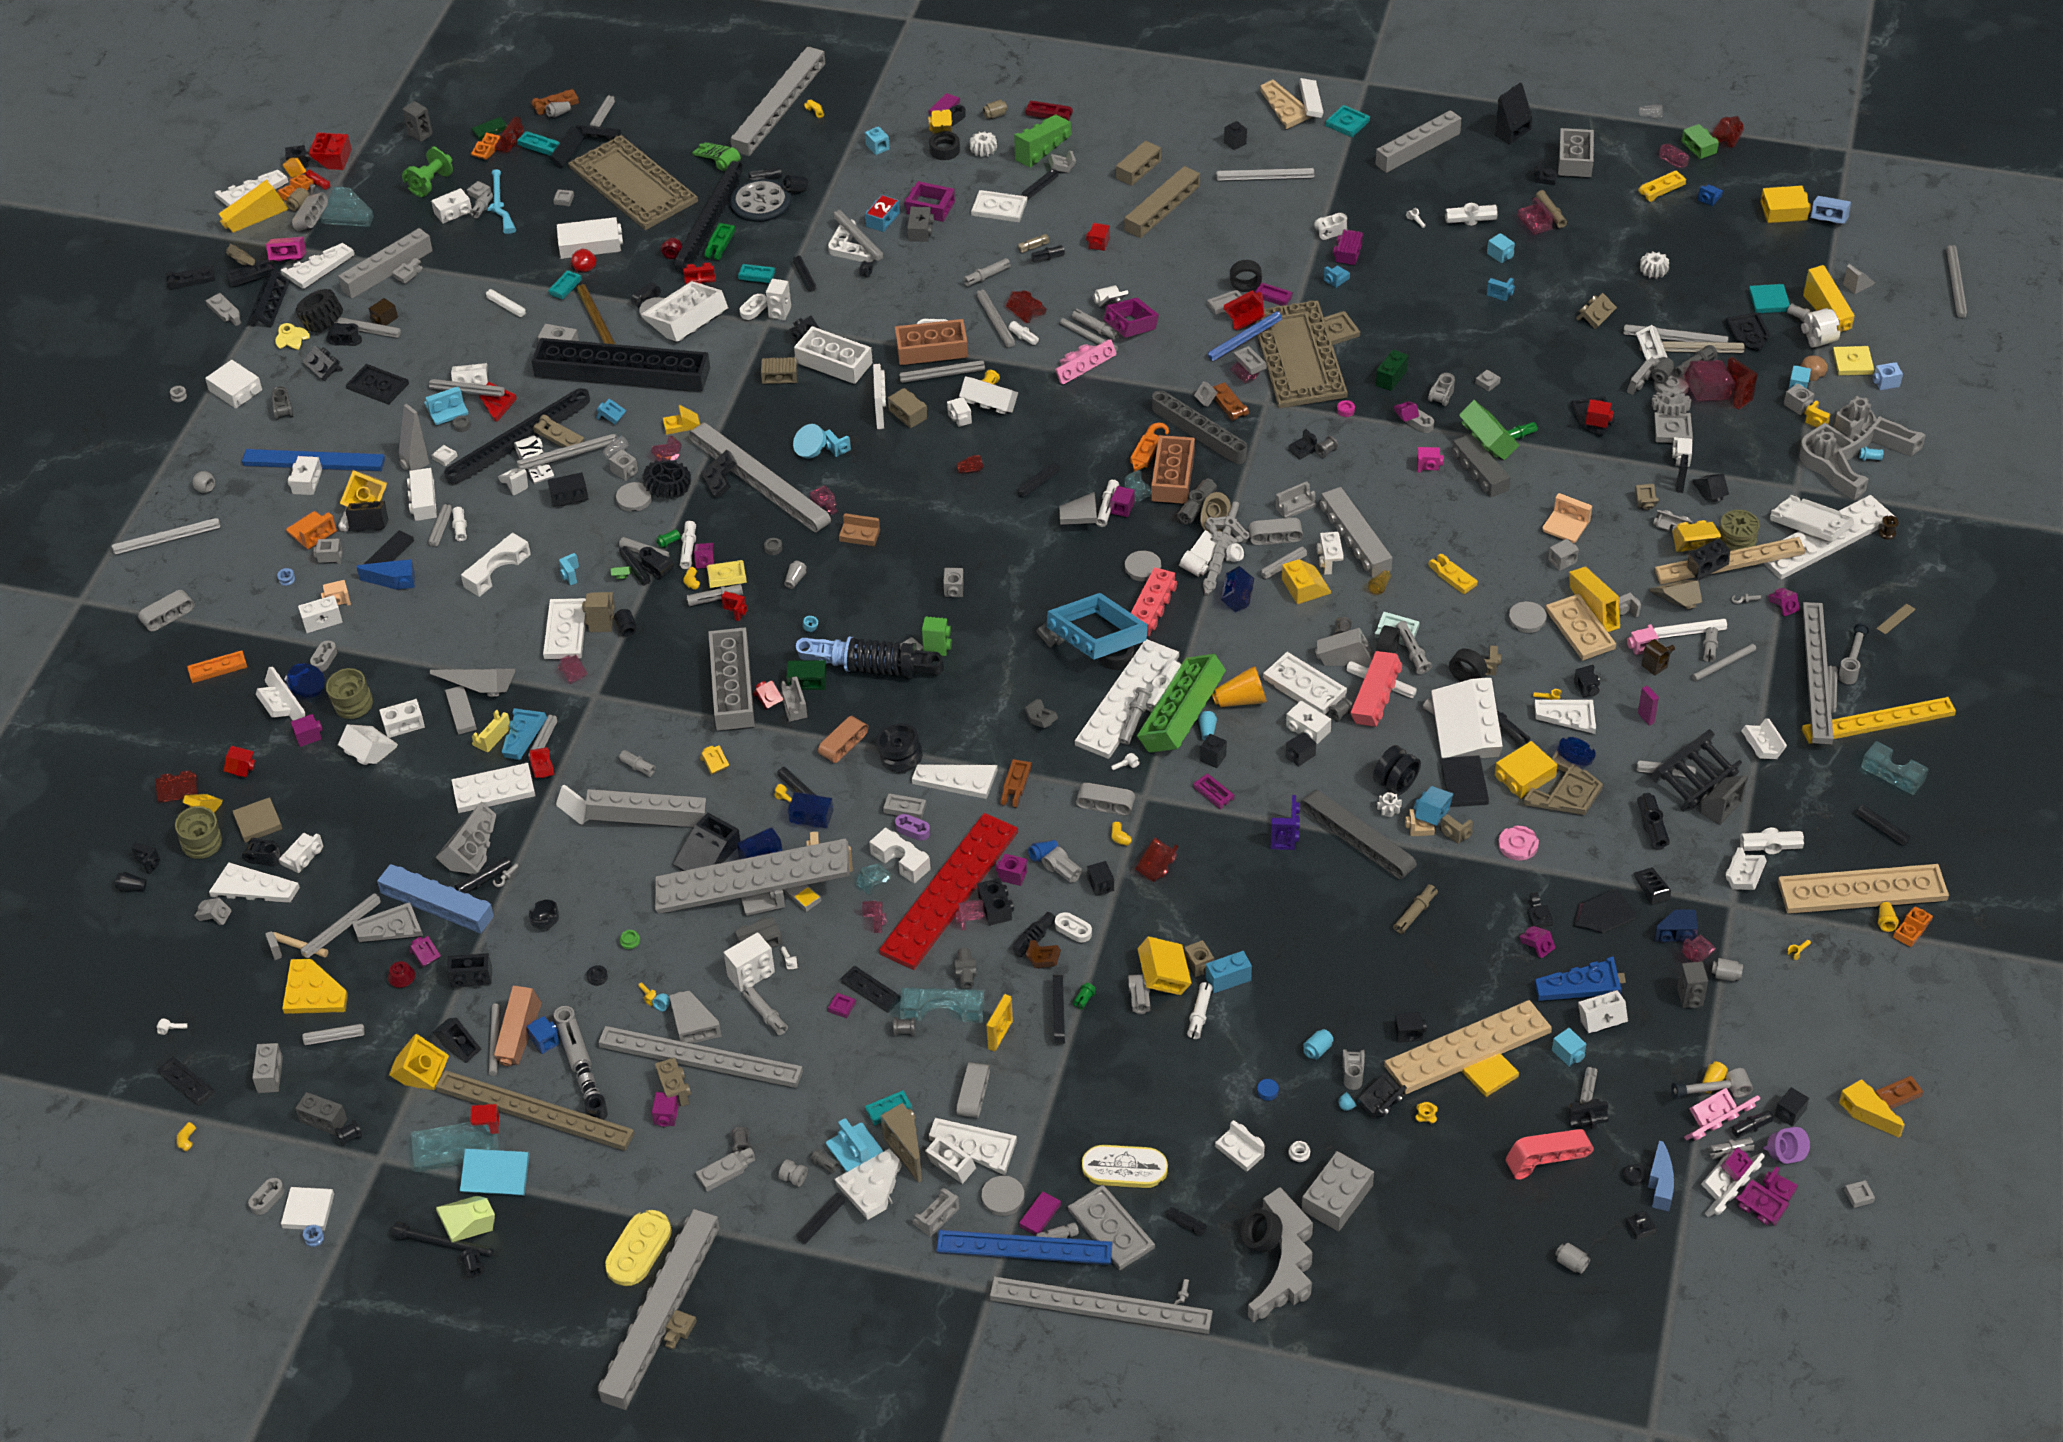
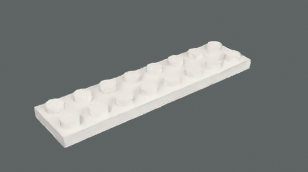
M1869 495L1840 510L1842 515L1853 516L1854 525L1833 542L1798 531L1785 539L1800 537L1805 548L1804 555L1763 564L1782 580L1879 530L1883 526V517L1894 515L1873 496Z
M1146 639L1076 738L1075 746L1109 759L1120 744L1118 738L1129 715V705L1135 698L1136 688L1141 687L1152 692L1154 688L1152 685L1153 679L1161 674L1168 659L1177 661L1179 652Z

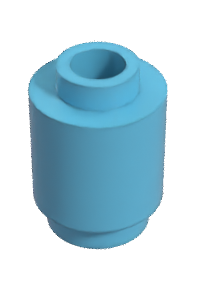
M1325 1029L1316 1031L1303 1044L1305 1055L1311 1059H1319L1332 1046L1334 1041L1332 1035Z

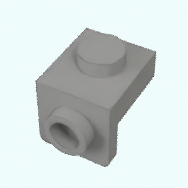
M1070 150L1066 157L1051 154L1048 158L1051 169L1069 173L1076 163L1073 151Z
M220 898L204 900L199 904L195 917L199 921L213 918L219 925H224L231 913V909Z

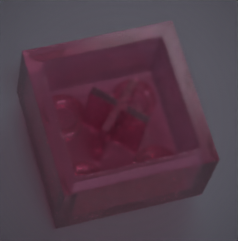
M1722 360L1691 361L1684 376L1696 400H1729L1735 386V382Z

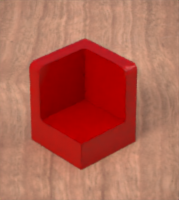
M497 1104L471 1106V1125H488L491 1134L499 1133L500 1114Z

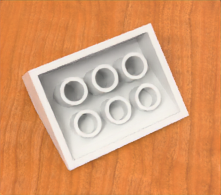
M691 281L643 312L641 317L666 338L681 341L689 333L695 332L701 325L707 324L715 316L721 315L728 306L722 290Z
M1491 678L1470 679L1431 691L1441 758L1480 755V758L1500 756L1503 746Z

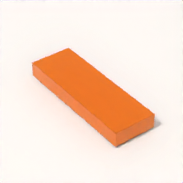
M241 650L187 666L192 683L247 668V664Z

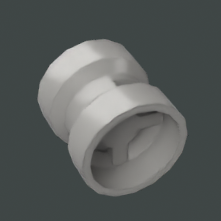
M786 1159L780 1168L779 1179L785 1182L789 1180L793 1185L800 1187L806 1179L808 1168L803 1165H795L793 1161Z

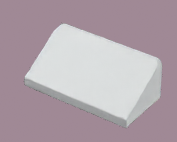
M1650 325L1636 332L1646 360H1649L1651 357L1657 360L1667 358L1656 327Z
M563 785L557 799V807L579 824H584L588 821V819H585L586 801L566 785Z

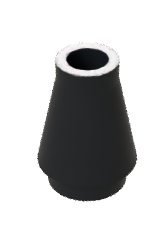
M127 872L118 873L115 888L120 889V891H145L147 880Z

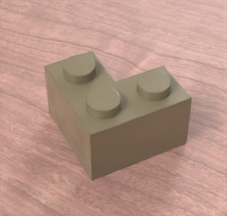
M613 592L586 593V601L582 602V610L586 612L585 625L589 626L590 632H612L615 609Z

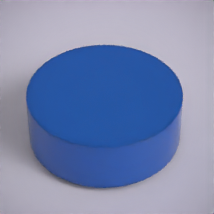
M1264 1079L1259 1082L1257 1093L1261 1099L1270 1101L1278 1096L1279 1087L1274 1080Z

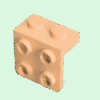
M1558 493L1555 499L1554 511L1544 524L1543 532L1563 540L1568 539L1575 543L1590 522L1592 505Z

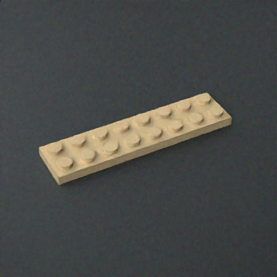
M1938 864L1782 876L1778 879L1787 914L1880 906L1883 902L1899 905L1947 901L1949 897Z
M1528 1000L1385 1061V1068L1400 1087L1403 1085L1407 1087L1404 1093L1408 1094L1460 1072L1463 1068L1547 1035L1551 1033L1552 1027L1532 1002Z

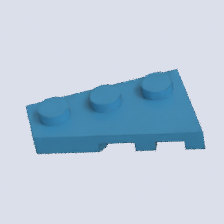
M513 709L514 717L513 721H510L509 724L510 732L506 735L502 749L504 758L521 759L547 719L544 712Z

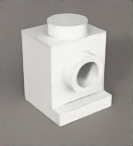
M964 397L947 402L948 416H951L952 421H956L958 427L972 423L971 410Z
M1674 437L1672 458H1675V466H1680L1681 455L1687 454L1689 455L1688 466L1690 467L1692 439Z

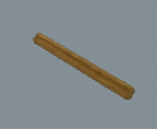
M584 284L578 285L577 291L603 342L615 344L588 289Z

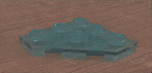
M334 187L329 197L328 205L321 216V222L323 224L370 227L374 215L373 211L351 188Z

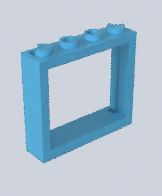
M1101 593L1049 610L1047 613V628L1093 660L1144 642L1147 639L1148 624ZM1096 612L1121 630L1095 639L1070 621Z

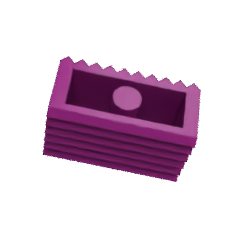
M1344 229L1342 235H1338V246H1334L1333 256H1336L1335 262L1356 265L1362 246V232Z

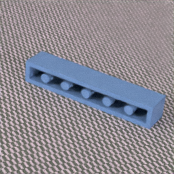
M390 864L377 880L381 894L403 903L410 902L413 907L480 934L494 917L491 904L486 900H479L468 893L464 894L453 887L444 886L435 880H429L418 873L414 874L400 866L397 867Z

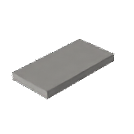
M1101 1185L1068 1206V1211L1093 1240L1110 1241L1113 1243L1111 1261L1119 1270L1155 1248L1153 1241L1104 1185Z

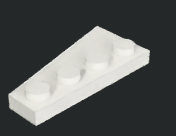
M275 170L258 176V180L244 181V185L235 187V185L230 186L224 192L216 191L215 195L226 206H230L266 179L274 189H277L288 183V178L279 170Z
M341 243L323 251L322 255L309 257V260L304 263L297 262L293 264L294 267L288 270L287 268L281 269V274L304 289L354 256V251Z
M873 364L877 429H884L883 407L886 406L884 370H881L880 364Z
M917 765L912 777V784L987 799L998 769L997 765Z
M228 863L209 891L211 897L224 895L227 898L235 899L238 896L246 897L247 900L264 898L265 901L290 903L300 887L297 882Z
M935 1118L929 1134V1140L934 1141L940 1135L970 1155L973 1161L1003 1175H1006L1017 1142V1136L938 1118Z

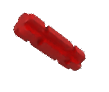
M311 169L304 173L306 177L313 180V183L324 190L330 188V182Z

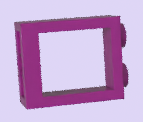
M917 181L916 185L912 187L909 197L905 199L904 206L906 207V212L910 215L911 207H931V214H934V220L944 222L955 203V189ZM920 196L941 201L939 205H934L917 200Z
M1136 297L1107 305L1103 320L1126 338L1156 329L1159 314ZM1132 315L1136 320L1128 321L1124 317Z

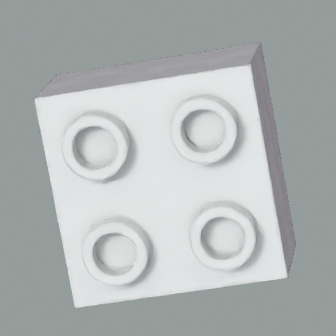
M758 932L724 951L727 976L740 992L775 973L772 949Z

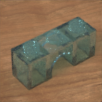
M1876 741L1864 755L1861 768L1914 795L1925 782L1929 768L1912 759L1906 765H1895L1891 762L1893 749Z

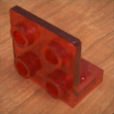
M1730 357L1724 383L1736 391L1733 406L1739 410L1753 400L1758 374L1740 361Z

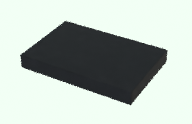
M365 364L346 384V388L390 405L408 386L409 381L401 376Z
M1480 755L1441 758L1446 791L1453 793L1450 807L1489 804Z

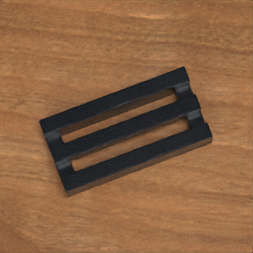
M1687 454L1681 455L1676 486L1677 493H1683L1689 458Z

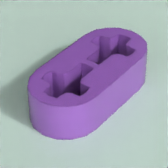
M901 814L896 817L895 825L897 832L920 841L929 838L930 825L927 822L907 814Z

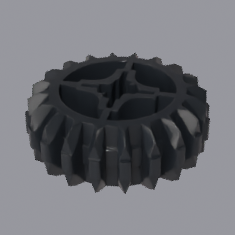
M662 459L661 461L655 460L654 463L650 462L649 466H646L642 477L643 486L646 488V491H650L651 495L656 494L657 498L661 496L664 499L665 497L672 499V497L678 498L679 495L684 496V493L688 492L691 485L690 471H688L687 467L683 466V463L678 464L677 460L673 462L670 459L668 461Z

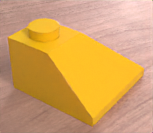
M353 470L340 504L348 507L349 503L380 501L387 482Z
M415 1034L396 1057L389 1075L405 1086L435 1090L449 1055Z

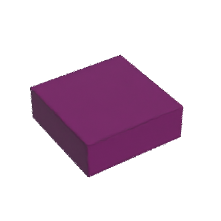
M836 993L828 1007V1012L847 1019L856 1004V1000Z

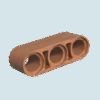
M849 716L822 741L818 748V754L833 763H837L864 738L868 732V725L853 716Z

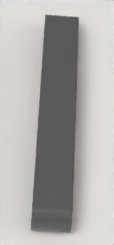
M1159 390L1153 393L1152 410L1154 413L1233 463L1243 464L1246 462L1247 443L1165 391Z
M1314 790L1300 802V806L1306 814L1396 878L1403 879L1416 868L1417 863L1410 854L1319 790Z

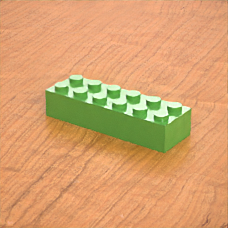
M1215 653L1188 657L1183 661L1137 735L1149 753L1176 750L1181 746L1182 741L1189 733L1190 728L1197 720L1198 715L1205 707L1206 702L1213 694L1214 689L1226 671Z

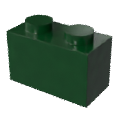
M1393 349L1377 369L1376 386L1392 391L1407 372L1409 355Z
M826 660L788 661L787 686L792 684V677L797 676L801 690H826Z

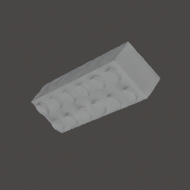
M746 627L708 631L716 729L718 731L755 727Z

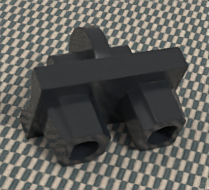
M1592 1099L1585 1105H1581L1578 1102L1570 1103L1569 1124L1571 1128L1589 1125L1590 1129L1593 1130L1597 1128V1124L1609 1122L1607 1101L1601 1102L1599 1099Z

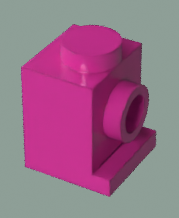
M1418 447L1417 472L1421 473V470H1439V466H1443V455H1440V448Z

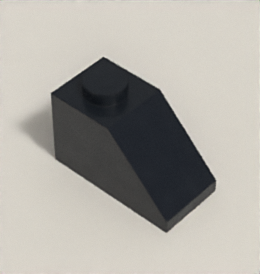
M1724 474L1707 475L1692 480L1705 500L1717 502L1724 500L1723 496L1729 495Z
M457 1017L445 1020L433 1031L441 1044L465 1063L482 1050Z

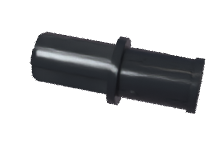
M780 167L772 169L763 168V170L749 172L750 181L782 178Z
M1063 245L1051 248L1045 247V250L1031 253L1032 261L1051 260V258L1063 256L1065 250Z
M1766 1110L1756 1116H1748L1743 1122L1731 1126L1734 1136L1740 1138L1752 1131L1757 1132L1758 1128L1771 1123L1774 1117L1770 1110Z

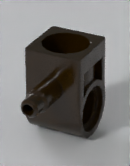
M1651 640L1644 648L1642 666L1656 676L1668 668L1670 654L1675 650V646L1665 647L1658 640Z

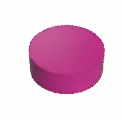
M1344 400L1337 405V413L1342 417H1350L1355 412V405L1351 401Z

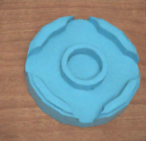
M815 424L805 425L795 435L793 442L794 451L805 459L814 458L819 455L821 448H824L826 444L825 431Z

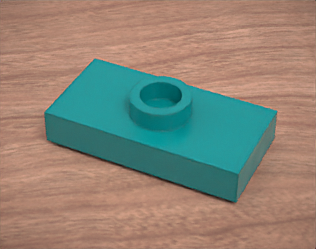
M742 264L738 278L739 280L770 283L775 275V268Z
M567 270L548 290L549 295L563 300L582 280L581 275Z
M904 1090L866 1105L865 1110L875 1126L882 1123V1114L903 1103L907 1109L910 1108L911 1110L912 1105Z

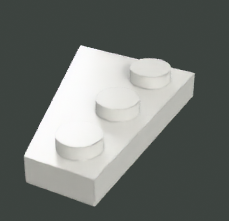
M1535 700L1534 708L1537 720L1593 734L1596 733L1593 700Z

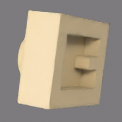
M1409 809V816L1405 817V825L1410 830V836L1434 835V824L1415 818L1414 809Z

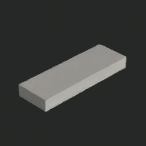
M464 686L445 690L458 735L477 730Z

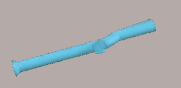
M495 169L492 171L494 203L487 208V211H492L503 217V232L505 234L515 233L516 228L508 212L501 209L504 206L503 202H500L501 171Z

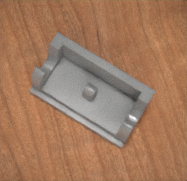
M1307 481L1276 494V510L1283 518H1290L1316 507L1315 492H1310V484Z
M797 676L792 677V684L790 686H786L785 681L781 683L782 692H780V695L783 698V705L789 722L807 718L806 703Z
M945 1188L940 1190L941 1194L921 1215L916 1214L914 1216L913 1225L930 1237L959 1210V1197Z

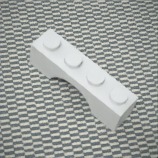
M514 533L504 538L502 542L461 574L464 588L480 597L492 587L490 575L496 568L506 564L519 565L531 555L528 542Z

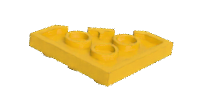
M291 959L282 1008L284 1014L345 1012L348 995L341 985L312 959Z

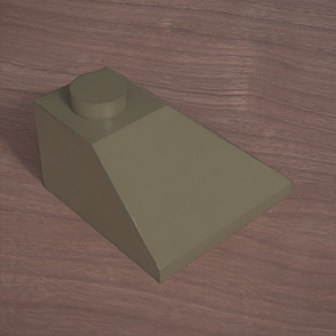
M1682 580L1649 588L1651 593L1677 606H1685V609L1695 608L1697 603L1702 602L1698 580Z

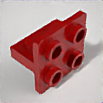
M1252 290L1223 305L1225 312L1233 320L1235 331L1265 316L1263 294L1261 292L1255 293Z

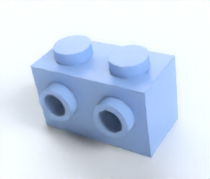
M1817 196L1813 202L1811 218L1844 224L1849 218L1851 202Z

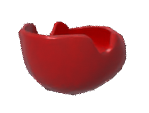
M579 249L572 254L571 267H574L576 272H588L595 267L597 260L590 250Z

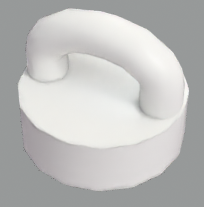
M1234 543L1227 547L1226 561L1238 562L1243 559L1244 551L1241 545Z

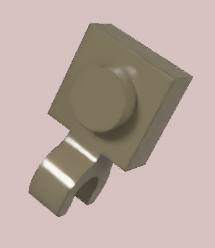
M676 1310L666 1326L667 1334L664 1340L667 1343L665 1347L674 1349L680 1337L687 1339L696 1324V1317Z

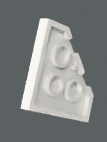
M887 1149L835 1179L837 1187L868 1220L887 1209L889 1194H892L895 1186V1177L897 1172L900 1171L901 1162L890 1149Z

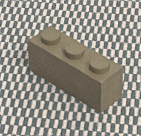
M1144 141L1117 164L1116 179L1133 186L1161 161V147Z

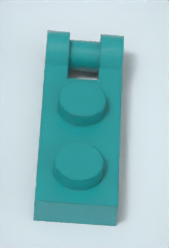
M525 131L517 140L519 146L550 156L559 143L558 141Z

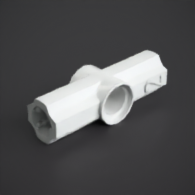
M1468 203L1462 208L1445 209L1446 223L1464 222L1466 225H1475L1478 221L1497 219L1496 205L1478 206L1475 203Z
M1168 659L1161 674L1157 675L1152 681L1154 686L1151 692L1152 696L1148 699L1145 706L1150 712L1153 711L1181 666L1174 659Z
M1767 828L1762 833H1742L1740 835V847L1744 851L1765 850L1768 854H1777L1782 849L1803 848L1804 836L1801 831L1779 832L1776 828Z

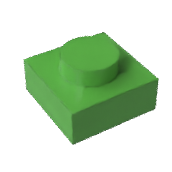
M631 566L611 568V576L616 575V579L627 578V574H631Z

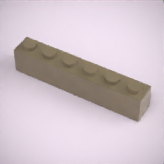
M1186 166L1182 167L1130 214L1126 215L1124 219L1125 231L1142 238L1200 187V173Z

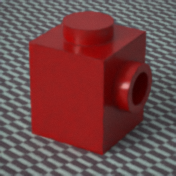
M1093 223L1091 230L1086 235V241H1089V249L1105 251L1110 239V225Z
M1590 399L1586 424L1607 428L1608 421L1613 419L1612 403Z
M231 746L226 755L224 772L247 777L249 771H253L256 760L253 759L254 751Z

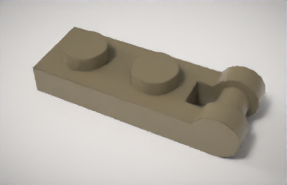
M542 415L539 419L540 422L536 423L533 427L535 433L563 448L584 442V437L554 422L547 415Z

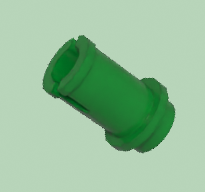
M674 529L664 535L660 534L656 538V542L660 548H667V545L680 540L681 537L679 532Z
M1090 983L1081 985L1080 992L1072 1002L1076 1008L1080 1003L1078 1008L1080 1010H1083L1090 997L1095 995L1096 989Z

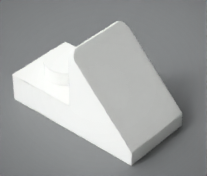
M511 469L498 476L501 483H507L512 495H516L528 488L525 469Z

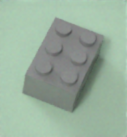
M1561 128L1558 175L1592 176L1594 130Z
M1337 1151L1304 1194L1302 1211L1339 1232L1372 1188L1374 1171Z

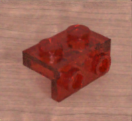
M1739 116L1724 117L1719 121L1711 136L1716 138L1718 142L1727 140L1729 147L1732 148L1744 131V125L1740 121Z
M514 117L500 135L499 141L495 144L496 150L510 152L523 134L521 118Z
M1022 290V292L1012 291L1006 307L1025 323H1030L1033 315H1045L1047 308L1042 305L1041 301L1034 299L1031 293Z
M182 771L180 775L172 776V774L160 775V778L155 779L158 802L184 799L185 795L198 794L197 775L192 773V771Z
M1155 837L1135 869L1153 882L1159 877L1163 878L1169 870L1167 865L1169 863L1172 864L1178 854L1175 852L1179 846L1175 844L1170 848Z

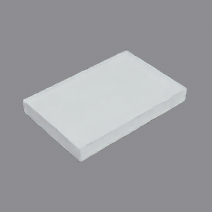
M979 190L971 210V216L1020 222L1027 203V197Z

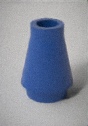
M1056 840L1032 843L1028 848L1029 857L1034 862H1040L1045 855L1058 846Z

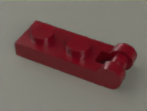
M1032 100L1029 101L1026 108V115L1047 119L1058 115L1069 121L1073 113V109L1069 106Z

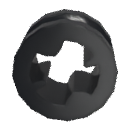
M864 260L860 265L859 274L862 276L865 274L866 277H870L873 271V263H867Z

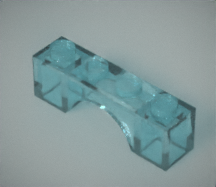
M902 988L900 1001L901 1019L915 1017V1020L922 1021L923 1017L931 1010L948 1008L958 1013L962 1022L983 1023L985 1007L984 990Z

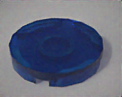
M301 663L291 667L287 674L286 683L294 694L297 695L298 693L302 695L301 697L308 698L314 697L322 691L325 678L317 667Z
M1562 738L1557 746L1558 753L1565 760L1576 765H1591L1596 757L1595 750H1591L1589 748L1590 745L1579 738Z

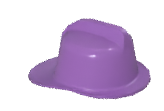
M1785 1128L1770 1135L1764 1150H1768L1773 1159L1782 1163L1799 1162L1808 1155L1810 1141L1807 1133L1802 1128Z

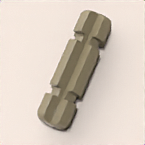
M1047 234L1040 235V238L1035 237L1027 240L1026 243L1021 242L1018 244V250L1024 253L1028 251L1027 249L1032 250L1042 246L1041 244H1048L1049 237Z

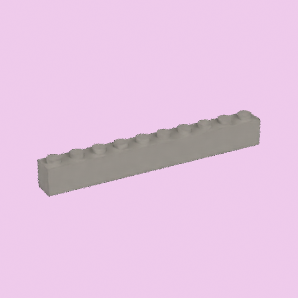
M807 46L801 52L797 60L786 70L782 78L778 80L777 84L763 98L758 107L747 117V120L739 127L738 131L732 135L730 142L733 148L740 154L747 156L752 154L825 65L824 51Z
M694 1209L692 1214L686 1218L684 1229L681 1234L677 1235L672 1252H668L663 1269L658 1271L654 1286L649 1288L644 1305H641L638 1309L637 1319L634 1324L632 1323L629 1326L626 1340L619 1345L615 1361L612 1360L610 1362L608 1374L605 1379L601 1380L598 1386L601 1402L624 1410L627 1409L666 1333L667 1324L674 1312L678 1310L720 1229L717 1216Z

